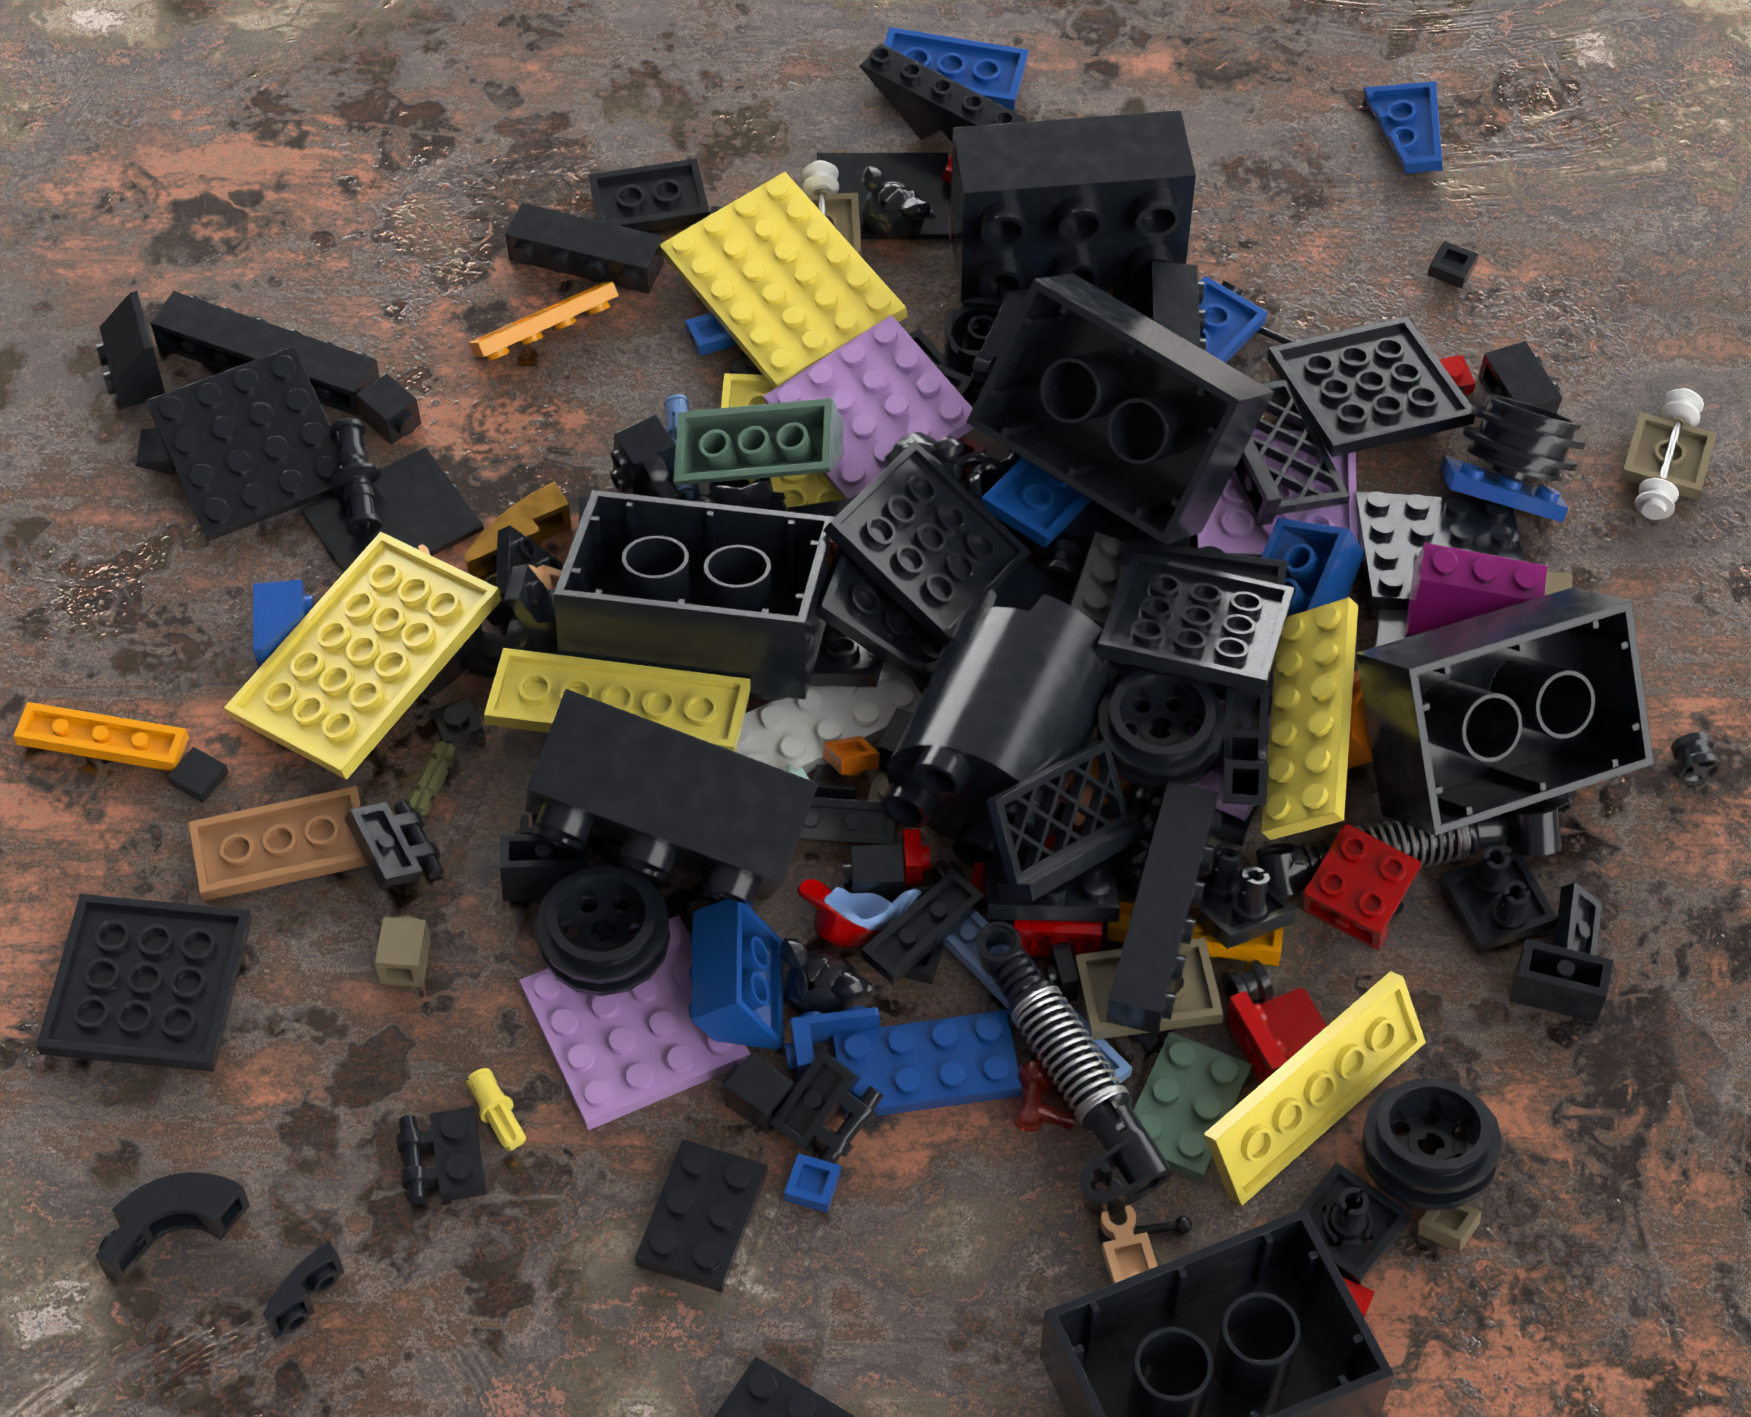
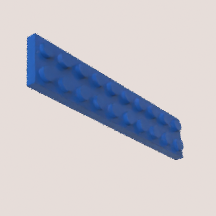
M1204 276L1200 280L1204 282V296L1202 304H1199V309L1205 310V325L1203 333H1200V338H1206V352L1227 363L1266 323L1268 312L1211 278ZM1023 457L982 497V502L986 509L993 516L1044 548L1092 501L1089 497Z

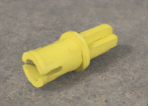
M489 1068L474 1071L468 1076L469 1080H466L465 1083L479 1105L481 1120L485 1123H490L505 1150H515L518 1146L525 1143L526 1136L511 1111L514 1106L512 1099L505 1096L501 1091L493 1072Z

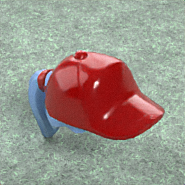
M815 879L803 881L797 889L798 895L816 909L814 929L817 935L832 943L835 947L856 948L871 941L915 903L921 895L920 890L911 889L900 894L891 903L885 898L872 893H849L842 887H836L832 890Z

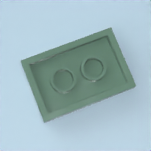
M1169 1032L1133 1111L1173 1171L1203 1182L1213 1159L1204 1133L1236 1106L1251 1073L1252 1064Z

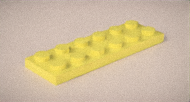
M1350 597L1288 616L1275 656L1267 754L1266 806H1263L1261 833L1270 840L1344 821L1358 605Z
M503 648L484 718L486 725L549 733L565 689L736 752L751 685L750 679Z
M1390 971L1204 1133L1231 1201L1243 1206L1426 1043L1403 976Z

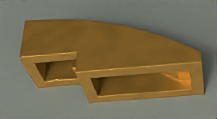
M555 482L531 493L511 506L485 529L464 556L466 573L483 581L486 580L485 577L488 576L486 575L487 569L493 568L497 564L498 531L509 525L526 537H529L541 548V541L572 528L569 503Z

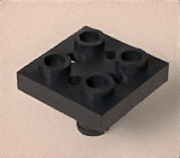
M1338 1162L1333 1165L1298 1209L1305 1208L1341 1276L1359 1285L1363 1283L1399 1237L1412 1217L1410 1212ZM1364 1235L1365 1241H1368L1370 1239L1372 1240V1242L1369 1244L1362 1243L1359 1237ZM1331 1239L1330 1241L1333 1244H1336L1337 1241H1339L1340 1245L1337 1247H1332L1328 1244L1327 1240Z

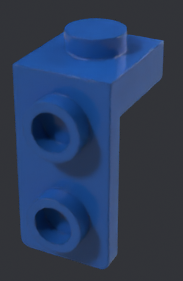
M853 1006L841 1012L823 1014L812 1011L804 1013L800 1017L790 1018L792 1043L784 1044L787 1070L796 1069L797 1081L799 1082L815 1060L812 1044L832 1042L834 1033L880 1027L879 1009L877 1007Z

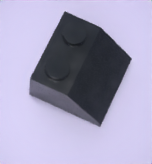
M138 291L130 292L99 327L103 342L96 344L101 365H109L110 371L103 372L108 394H117L121 408L145 403L146 400L165 393Z

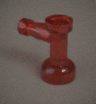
M1035 1061L1021 1064L1018 1080L1022 1083V1087L1025 1090L1021 1111L1017 1112L1015 1116V1126L1023 1131L1035 1132L1041 1129L1042 1122L1062 1125V1128L1071 1130L1076 1118L1075 1112L1068 1110L1064 1112L1054 1106L1041 1103L1042 1091L1049 1089L1053 1084L1054 1076L1052 1077L1047 1074L1049 1068H1044L1042 1066L1043 1063Z

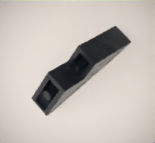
M882 43L874 47L868 57L859 65L920 140L941 130L952 143L953 127L1027 122L1023 116Z

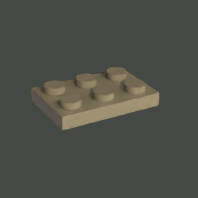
M1205 938L1192 939L1190 945L1182 943L1180 955L1187 956L1181 982L1172 981L1170 992L1177 994L1171 1020L1162 1019L1160 1031L1222 1023L1223 1010ZM1122 949L1075 955V966L1079 977V987L1090 1037L1094 1040L1150 1033L1106 1022L1109 997Z

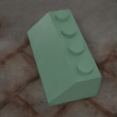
M833 398L678 412L674 483L675 485H688L832 472L843 454L844 421Z

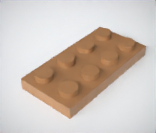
M357 786L188 822L202 901L368 866L344 820L350 809L361 807Z

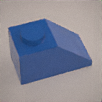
M302 580L253 584V652L258 669L315 606L313 595H306Z

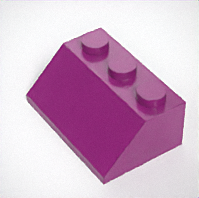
M1425 542L1413 566L1405 637L1414 636L1544 596L1547 565Z

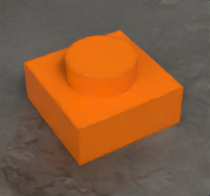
M862 736L823 743V758L841 775L855 776L865 770L879 768L880 753Z

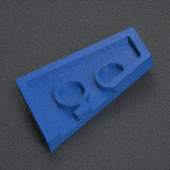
M1436 81L1363 87L1364 98L1405 174L1443 171Z
M1445 454L1443 456L1439 470L1450 490L1563 523L1568 506L1562 497H1559L1561 494L1559 491L1543 485H1538L1535 488L1524 484L1519 479L1503 474L1499 475Z

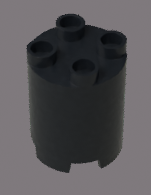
M992 589L978 594L969 602L887 765L889 786L881 800L883 811L894 821L913 828L928 826L937 833L955 841L953 845L954 853L961 861L974 868L975 862L984 863V858L1001 857L986 800L1087 747L1097 725L1098 708L1107 689L1117 682L1120 674V669L1113 666L1110 672H1108L1104 662L1096 655L1098 642L1103 630L1079 610L1045 594L1042 595L1030 612L1009 607H993L997 594ZM1068 771L1065 774L1061 787L1065 792L1073 777ZM1039 786L1033 805L1041 810L1047 791ZM1059 799L1057 800L1052 818H1054L1061 803ZM1009 802L1004 805L1008 823L1013 826L1018 806ZM1030 814L1024 834L1033 838L1038 819ZM1020 843L1018 853L1029 850L1027 846Z

